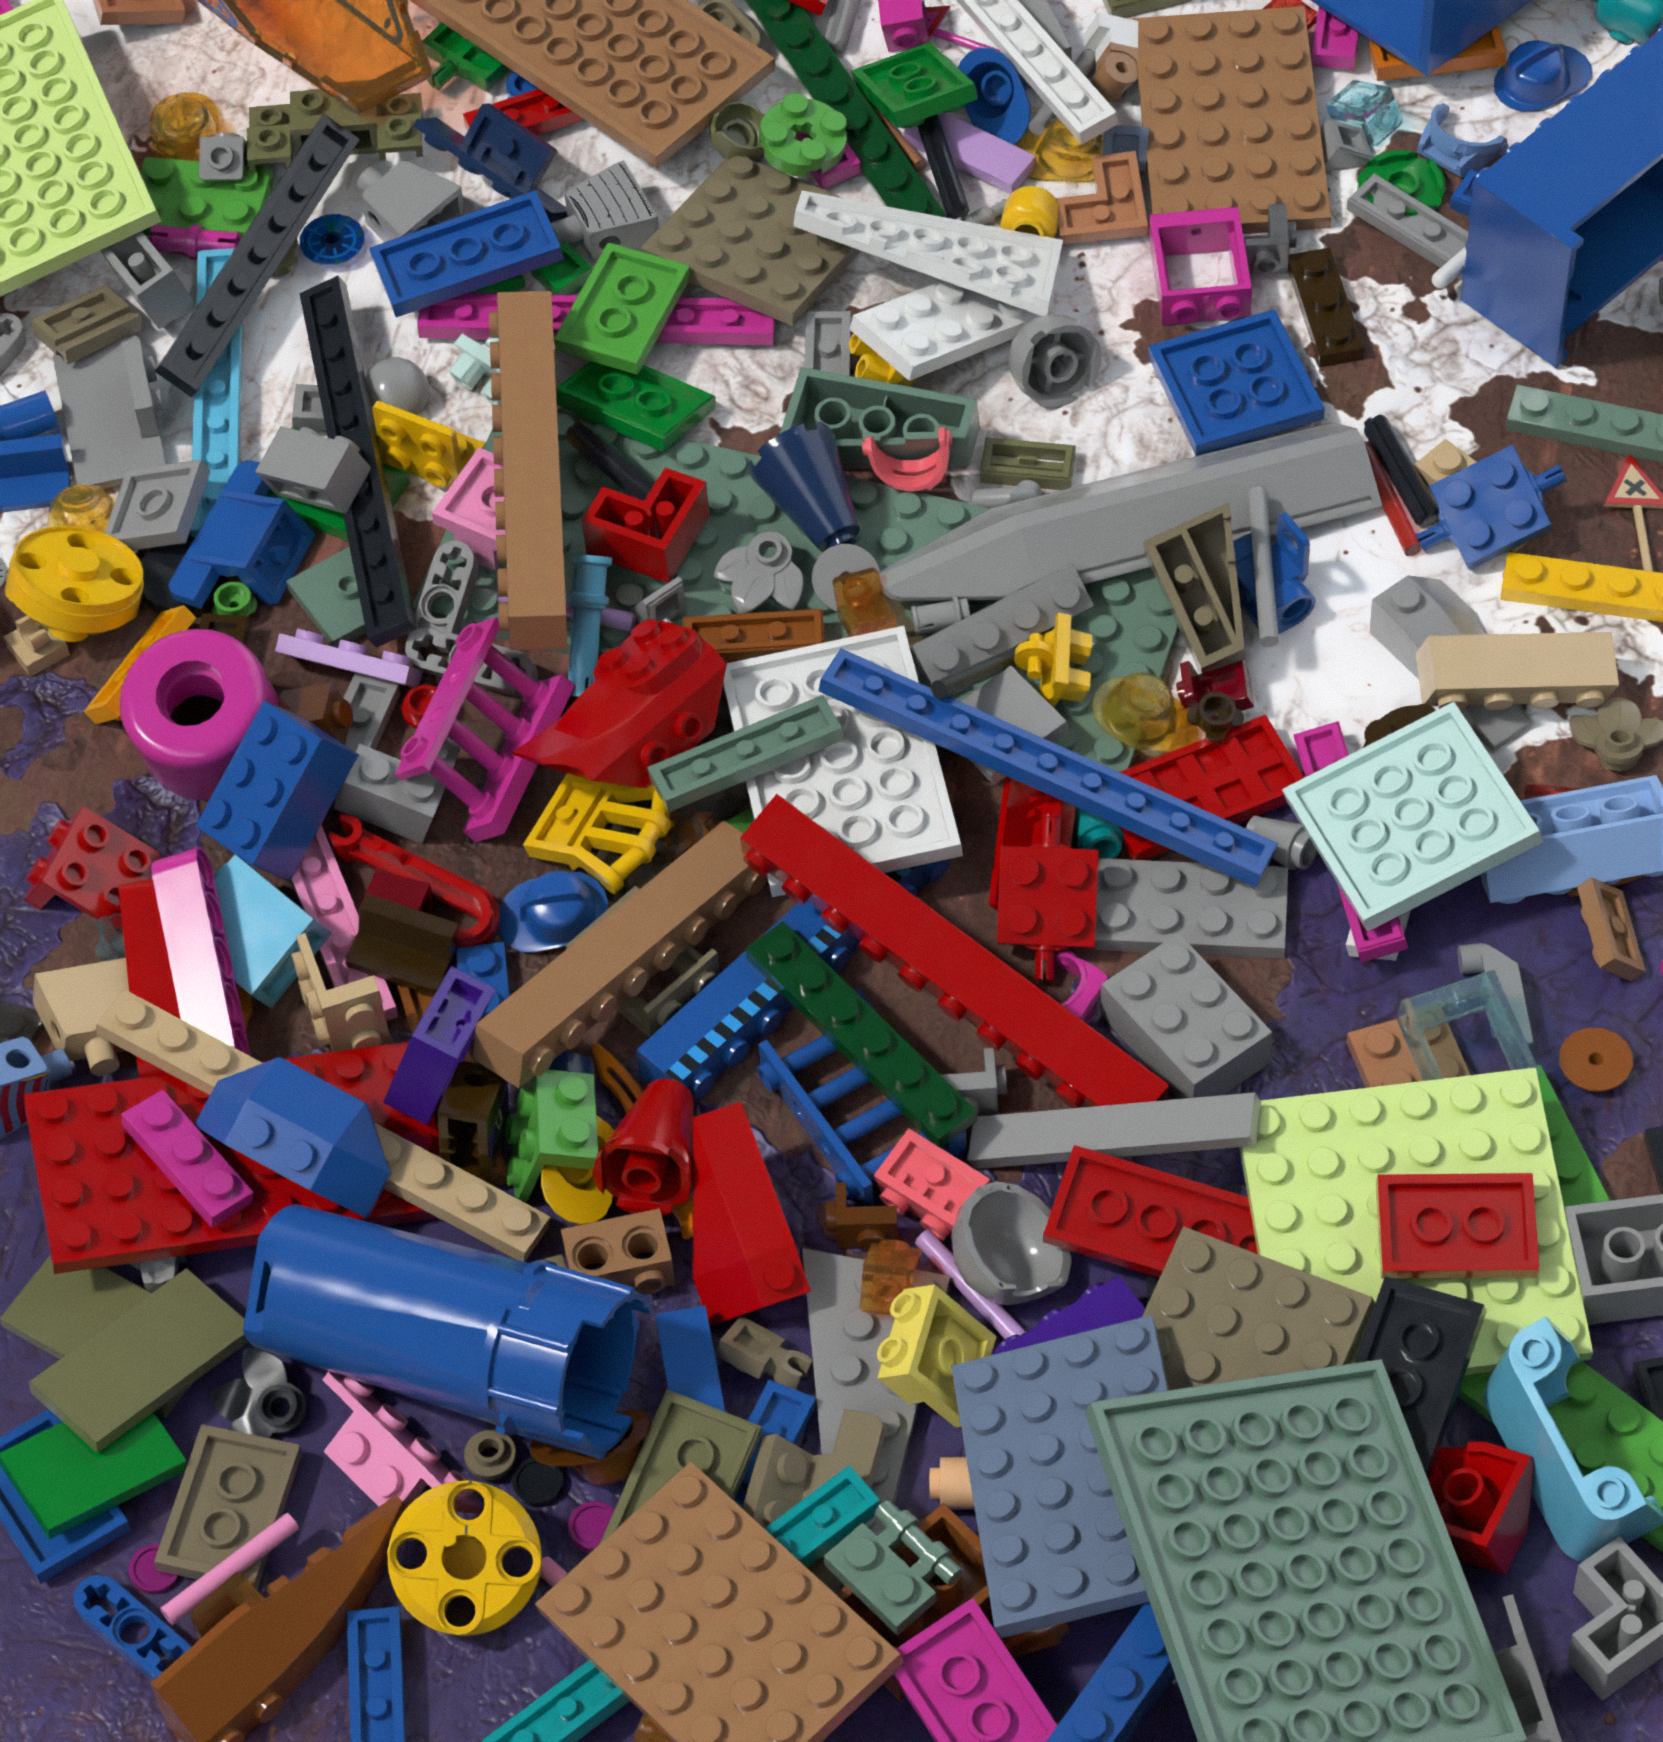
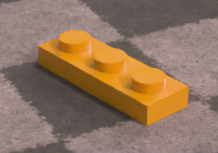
M184 605L161 612L83 712L95 724L114 719L117 721L122 720L120 712L121 689L127 672L134 661L145 649L161 638L187 630L196 617Z

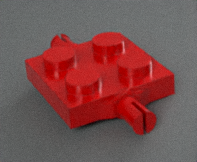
M1041 814L1040 843L1028 847L1001 846L997 945L1022 946L1035 951L1034 980L1043 981V963L1046 962V981H1055V952L1069 948H1095L1098 850L1072 849L1060 844L1061 815H1052V833H1049V814Z

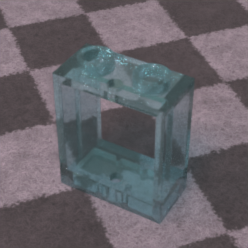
M1495 970L1401 1000L1396 1020L1423 1081L1444 1079L1423 1031L1484 1010L1510 1069L1518 1070L1536 1067L1539 1081L1540 1071Z

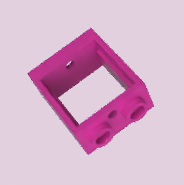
M1229 207L1150 215L1149 245L1161 324L1186 325L1205 321H1230L1251 316L1252 286L1239 208ZM1229 251L1234 285L1182 290L1170 289L1166 256Z

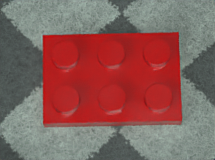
M1533 1173L1377 1174L1376 1199L1381 1279H1384L1385 1276L1394 1279L1538 1276L1539 1257Z

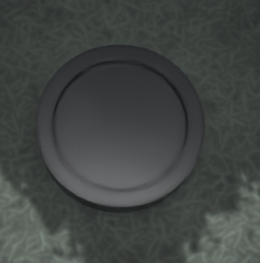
M533 1457L524 1460L516 1467L512 1476L514 1494L521 1503L529 1507L541 1508L554 1503L561 1496L564 1489V1477L560 1466L545 1465L537 1462Z

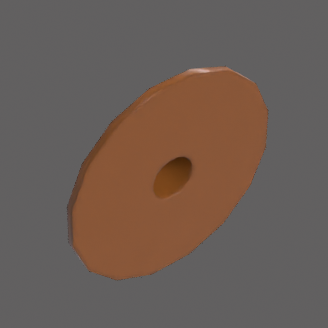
M1585 1028L1575 1031L1564 1040L1559 1050V1066L1564 1077L1574 1086L1586 1091L1605 1092L1619 1087L1628 1079L1633 1069V1054L1628 1043L1617 1033L1604 1028Z

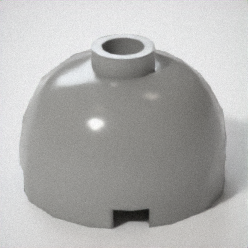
M1047 314L1033 318L1017 332L1009 349V370L1015 383L1024 394L1040 406L1055 408L1072 403L1078 398L1071 394L1080 391L1084 385L1089 388L1096 380L1101 366V347L1099 342L1093 337L1090 330L1077 320L1066 315Z

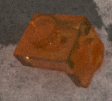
M875 567L835 577L832 580L838 618L849 637L898 627L896 616L883 596L880 575Z
M883 1240L879 1244L871 1243L863 1263L860 1310L862 1312L891 1315L890 1307L893 1300L903 1292V1289L914 1288L921 1266L922 1249L909 1248L908 1243L900 1240Z

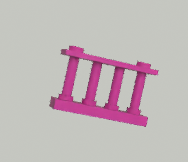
M497 617L477 624L471 623L458 635L455 642L457 648L414 736L403 746L401 750L402 760L394 774L402 781L428 772L469 806L470 816L462 832L475 843L505 834L537 766V763L512 755V751L540 734L560 718L575 686L563 674L543 681H534L495 648L492 643L499 630V619ZM483 662L523 696L522 702L524 704L517 717L474 682ZM465 699L505 732L504 737L506 741L500 754L495 752L456 719ZM447 736L487 769L488 778L482 791H479L438 756Z

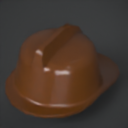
M628 1409L616 1412L632 1417L633 1422L621 1440L606 1452L602 1460L537 1440H532L529 1445L530 1453L537 1462L545 1465L572 1466L578 1475L584 1477L593 1485L604 1486L614 1484L629 1478L642 1448L643 1438L647 1435L651 1426L650 1417L642 1410Z

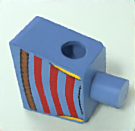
M19 1037L0 1043V1139L27 1124L24 1094L50 1091V1084L72 1075L70 1061L63 1049L59 1048L40 1056L29 1038Z

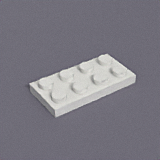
M942 280L853 315L849 330L910 381L1012 340L1024 324L1040 315Z

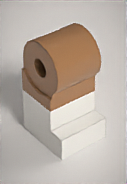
M1098 12L1083 34L1084 48L1095 50L1096 72L1091 78L1092 85L1107 102L1116 103L1124 98L1127 89L1138 78V21Z

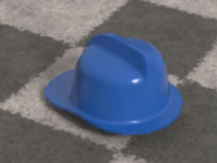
M1540 40L1527 41L1518 45L1510 53L1506 65L1498 69L1494 78V92L1499 101L1510 109L1521 112L1538 111L1584 88L1592 76L1591 64L1586 56L1575 48L1563 44H1550Z
M980 47L968 52L960 61L958 68L975 83L978 99L965 104V109L972 125L1012 145H1016L1025 135L1030 123L1031 107L1027 95L1026 80L1015 69L1005 54L994 48Z
M552 871L517 885L505 896L499 908L501 922L498 928L501 938L509 947L522 953H538L564 947L608 910L609 902L605 889L595 878L582 872Z

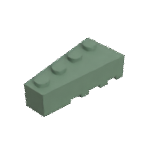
M801 367L780 433L801 424L805 426L807 431L818 429L815 422H823L829 426L834 435L843 470L873 469L868 456H864L862 451V442L865 441L866 437L873 436L878 448L893 458L918 460L928 457L940 447L938 428L946 427V430H950L952 434L948 467H962L970 465L980 431L977 399Z

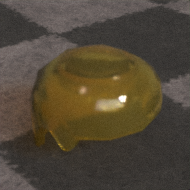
M81 483L66 487L56 493L55 498L51 499L48 512L49 527L78 526L105 533L115 504L113 498L100 486Z

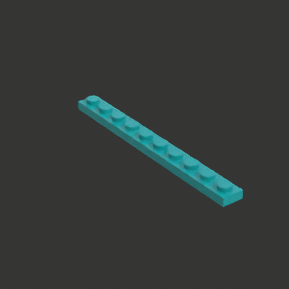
M848 1465L764 1529L807 1568L835 1547L862 1522L866 1524L875 1517V1511L881 1504V1501L855 1470ZM588 1660L480 1742H577L630 1702V1700Z

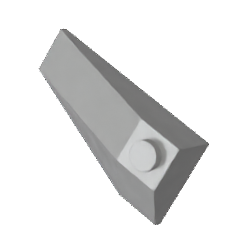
M1407 575L1372 599L1369 633L1418 680L1416 652L1428 636L1485 634L1473 610L1440 579ZM1513 704L1511 707L1503 710H1487L1485 705H1467V707L1460 710L1475 734L1493 752L1530 728V720L1521 704Z

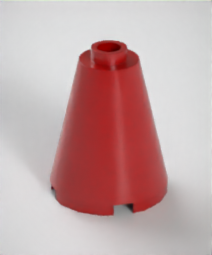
M672 1079L652 1081L597 1153L592 1172L596 1186L603 1195L606 1189L616 1197V1206L624 1211L640 1213L660 1208L663 1216L671 1213L673 1206L681 1202L683 1206L689 1199L693 1187L692 1118L694 1117V1098L691 1091L685 1085Z

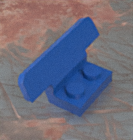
M244 461L236 466L169 582V590L174 600L201 609L220 575L226 577L237 575L264 605L278 604L287 588L286 581L293 577L316 534L284 499L266 496L270 488L255 473L260 462Z

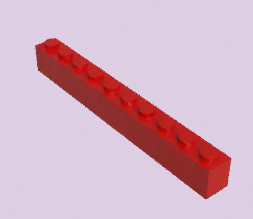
M778 794L772 798L740 837L742 853L745 854L743 860L752 870L763 877H766L768 873L773 875L783 883L781 888L785 894L796 903L804 906L806 902H809L822 912L820 918L827 926L839 934L848 931L861 941L858 946L867 956L878 963H882L885 959L900 970L897 973L898 977L916 992H921L923 988L939 999L936 1004L947 1016L957 1022L964 1018L978 1029L975 1032L976 1035L987 1046L994 1048L996 1051L1003 1047L1017 1058L1015 1064L1021 1071L1037 1081L1042 1076L1057 1088L1054 1091L1056 1096L1069 1107L1080 1108L1081 1106L1094 1107L1167 1100L1169 1084Z

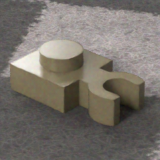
M740 1316L721 1338L715 1352L716 1357L728 1362L741 1372L748 1373L757 1379H760L766 1372L773 1376L776 1383L795 1390L801 1377L804 1379L807 1377L813 1362L809 1356L802 1352L783 1349L784 1338L743 1316Z

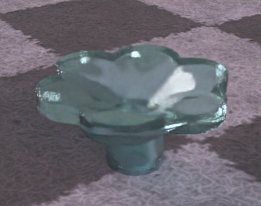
M114 913L109 917L103 916L97 921V928L101 935L99 944L95 947L98 957L103 961H108L111 958L114 960L126 958L121 914Z

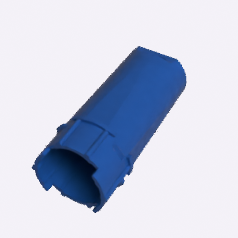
M295 1204L287 1206L276 1213L258 1237L243 1332L249 1343L256 1348L495 1424V1432L520 1435L602 1460L606 1452L621 1440L633 1422L632 1417L616 1413V1410L624 1393L629 1388L628 1380L635 1355L637 1332L640 1327L636 1311L651 1314L653 1308L648 1298L641 1293L635 1292L634 1287L563 1268L551 1261L536 1260L527 1263Z

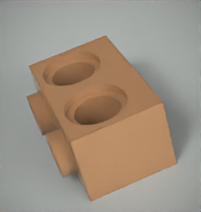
M660 1208L561 1229L566 1260L570 1270L634 1287L635 1292L641 1294H653L666 1286L676 1285L671 1253ZM641 1253L654 1254L653 1256L647 1259L634 1258L635 1256ZM593 1263L604 1264V1266L596 1270L585 1269V1267Z

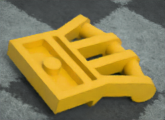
M567 773L523 846L529 857L568 864L574 871L578 867L583 868L598 879L609 892L616 894L624 887L623 880L642 863H649L656 853L654 845L659 838L667 835L672 826L669 820L670 812L668 813L653 784L648 788H639L590 781ZM652 799L651 809L623 804ZM607 823H613L642 830L639 835L606 830L604 827ZM592 848L623 855L611 866H608L590 853Z

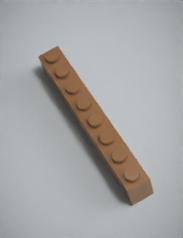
M722 821L476 1023L473 1059L520 1089L535 1075L541 1076L552 1064V1061L566 1049L571 1050L575 1048L588 1030L598 1022L604 1023L607 1021L619 1004L629 996L634 997L638 995L651 977L660 970L665 971L670 968L682 951L690 945H697L704 938L707 930L720 919H728L739 903L750 894L754 896L761 891L768 877L767 875L766 877L759 875L744 862L743 857L745 854L742 853L740 842L743 832Z

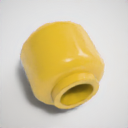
M1036 186L1021 187L1013 191L1006 199L1000 227L1055 238L1058 228L1059 204L1053 194L1044 188Z

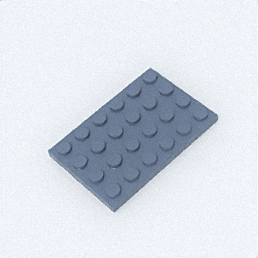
M1149 1315L951 1365L994 1628L999 1638L1150 1602L1085 1411L1089 1403L1093 1401L1169 1390L1157 1327L1153 1316Z

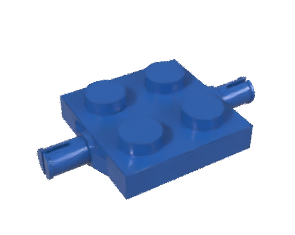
M1512 444L1429 485L1439 507L1441 523L1419 534L1417 533L1416 537L1424 552L1449 539L1459 549L1467 568L1471 570L1553 530L1554 528L1544 509V496L1542 493L1568 481L1559 464L1534 477L1524 467Z

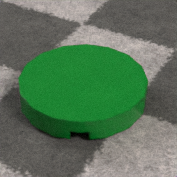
M1391 150L1374 156L1367 162V167L1360 172L1357 181L1358 190L1375 173L1434 211L1440 209L1445 197L1446 187L1444 174L1437 163L1429 158L1427 161L1418 158V153L1409 150ZM1369 193L1366 198L1373 204L1374 197ZM1405 208L1404 215H1419L1416 210Z

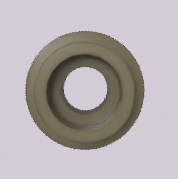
M484 1430L475 1434L469 1439L464 1449V1459L468 1470L474 1476L487 1481H494L504 1477L512 1469L516 1460V1450L512 1439L508 1435L495 1432L496 1430ZM486 1449H498L497 1454L493 1457H483L481 1455V1452Z

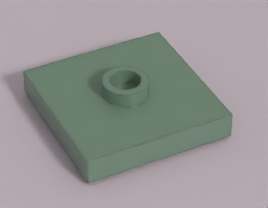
M349 547L286 581L288 591L332 647L338 648L340 640L352 642L366 634Z

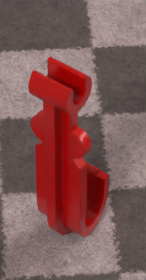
M351 815L339 816L347 838H342L333 832H329L328 835L333 850L340 860L345 862H355L358 860L379 871L430 883L433 898L478 920V923L470 929H458L456 948L484 945L493 942L501 921L500 909L492 894L484 888L364 830L356 817Z

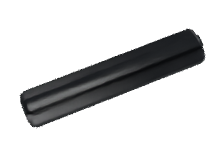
M936 114L925 118V121L918 125L917 128L947 218L956 220L959 217H966L970 209L939 116Z
M1382 414L1374 418L1369 417L1364 422V433L1415 524L1419 527L1434 524L1438 520L1439 508L1389 420Z
M577 420L574 425L568 427L566 431L568 435L567 440L573 447L631 497L643 501L646 499L656 481L586 421Z

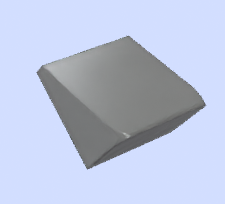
M1329 119L1321 126L1320 132L1325 171L1367 165V162L1372 159L1362 128Z
M678 576L643 599L630 612L636 614V620L639 623L649 619L663 621L668 618L671 620L686 609L683 580Z

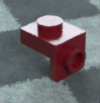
M1243 660L1199 675L1190 661L1180 663L1182 681L1176 683V688L1184 709H1189L1193 706L1198 707L1200 700L1213 691L1228 695L1234 701L1236 709L1241 711L1254 707L1249 670ZM1217 715L1211 716L1214 720L1220 719Z

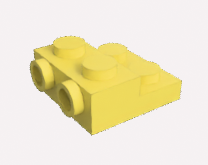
M935 1284L903 1289V1292L893 1300L890 1307V1313L895 1318L890 1337L880 1344L877 1351V1359L882 1363L877 1379L908 1404L925 1402L955 1428L961 1427L951 1365L991 1356L997 1336Z

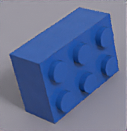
M264 700L195 826L250 865L290 881L359 754L302 716Z

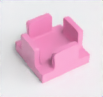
M479 447L433 510L432 518L433 524L453 533L454 541H461L467 544L478 557L479 565L496 570L500 564L497 563L496 535H506L505 530H496L495 502H504V497H495L494 469H503V464L494 465L493 453Z

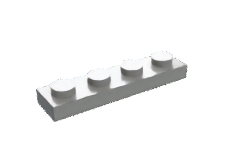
M1071 564L909 647L912 658L926 686L931 688L932 683L936 680L1007 651L1028 640L1029 636L1033 633L1040 634L1054 627L1055 616L1058 612L1072 615L1071 617L1094 605L1074 564Z

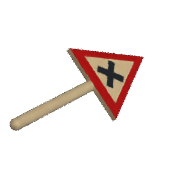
M1629 454L1604 503V507L1633 508L1643 570L1653 572L1642 508L1663 509V494Z

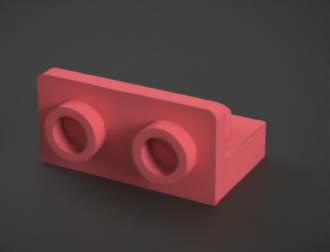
M909 1128L874 1174L875 1181L881 1192L879 1196L881 1201L887 1206H897V1213L904 1215L907 1210L922 1219L920 1225L925 1230H930L940 1240H945L947 1236L952 1237V1229L961 1205L979 1186L991 1183L988 1177Z

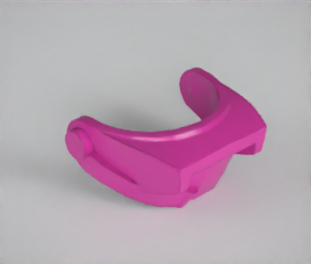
M1068 950L1065 952L1060 951L1055 958L1057 964L1062 969L1081 978L1076 992L1061 1005L1086 1024H1089L1096 1013L1097 1002L1101 996V984L1109 978L1099 968L1079 959L1073 952Z

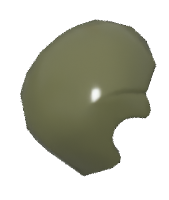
M740 100L728 103L713 115L709 125V136L713 148L723 159L741 156L757 162L764 157V148L759 144L760 124L764 114L754 105ZM727 107H730L726 112H724V113L718 118V115H719L720 111H722L723 109H725V108H727Z

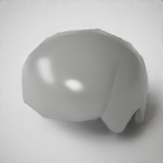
M393 357L382 359L368 369L365 377L371 407L377 401H381L415 415H419L423 411L430 397V388L424 372L418 365L408 359Z

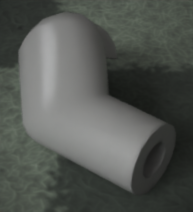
M1023 480L1018 483L1017 487L975 489L972 495V504L993 508L1040 496L1041 487L1035 481Z

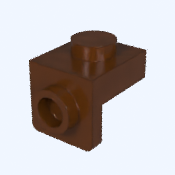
M846 1182L836 1183V1200H826L827 1231H837L838 1250L860 1249L864 1252L876 1253L887 1248H899L897 1206L848 1207Z

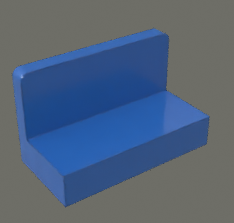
M62 434L0 441V513L61 506L71 503L70 462Z

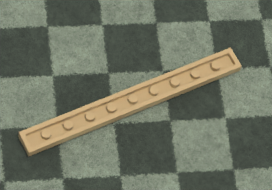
M125 989L122 990L96 1023V1035L208 1095H211L218 1080L262 1064V1062ZM375 1123L385 1159L388 1161L392 1173L384 1188L385 1190L519 1261H526L549 1228V1215Z

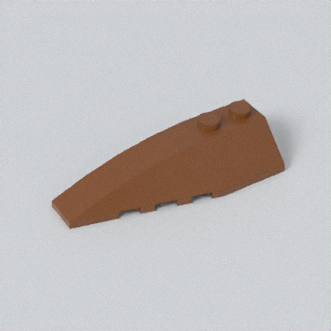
M397 1495L393 1496L348 1528L343 1534L341 1546L335 1550L332 1547L325 1548L323 1546L307 1557V1565L303 1573L290 1581L282 1575L267 1586V1593L270 1596L255 1607L251 1608L244 1602L235 1608L154 1679L150 1684L167 1728L182 1742H243L244 1737L260 1722L266 1723L272 1720L282 1709L284 1701L320 1664L346 1631L347 1611L361 1610L388 1566L387 1550L391 1535L397 1521L405 1511L403 1501Z

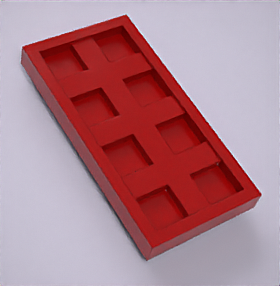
M1266 714L1243 723L1239 728H1232L1225 734L1224 740L1220 743H1212L1204 738L1120 771V773L1234 824H1239L1251 819L1255 815L1259 816L1288 804L1282 789L1304 778ZM1118 826L1123 833L1122 843L1132 860H1148L1171 851V849Z

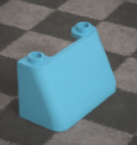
M1545 1316L1523 1328L1513 1337L1484 1386L1483 1399L1486 1409L1506 1447L1510 1450L1532 1456L1534 1469L1531 1494L1559 1547L1569 1557L1583 1562L1618 1536L1628 1544L1662 1526L1663 1511L1656 1498L1653 1496L1645 1498L1632 1476L1619 1467L1607 1466L1583 1476L1548 1410L1549 1407L1571 1396L1566 1386L1567 1374L1571 1366L1582 1360L1570 1338Z

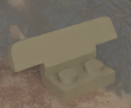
M844 1409L832 1455H812L778 1434L762 1436L743 1510L763 1528H766L848 1465L855 1470L871 1489L886 1435L884 1424L876 1415ZM824 1555L807 1567L835 1594L845 1586L824 1565Z

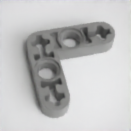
M452 540L444 543L437 549L415 613L417 630L409 633L405 647L407 657L411 658L410 662L417 669L422 670L423 673L441 678L447 669L445 667L450 663L457 648L455 642L479 571L478 557L467 544L461 541ZM458 554H461V557L467 564L464 568L457 567L454 572L452 581L460 587L457 591L446 584H439V582L443 580L449 584L452 570L446 563L448 559L456 560ZM440 596H450L454 601V609L451 614L442 619L433 617L431 614L433 601ZM433 640V645L438 650L449 653V660L447 662L441 656L430 654L426 661H424V657L418 650L420 646L428 647L430 641ZM492 644L515 665L519 663L521 669L530 678L537 681L538 672L536 665L525 653ZM483 662L474 682L483 689L510 696H522Z

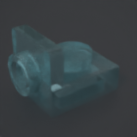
M1353 80L1325 104L1331 119L1361 125L1368 144L1373 146L1381 144L1403 123L1392 89L1388 86Z

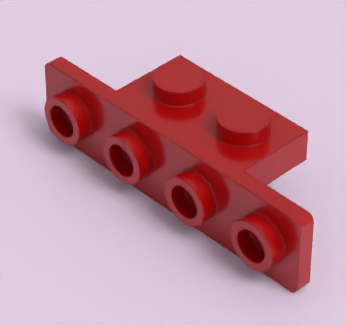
M1008 776L1004 778L989 894V905L997 911L1001 846L1028 847L1040 843V815L1049 814V833H1052V815L1056 814L1061 815L1060 844L1071 848L1076 815L1075 806Z

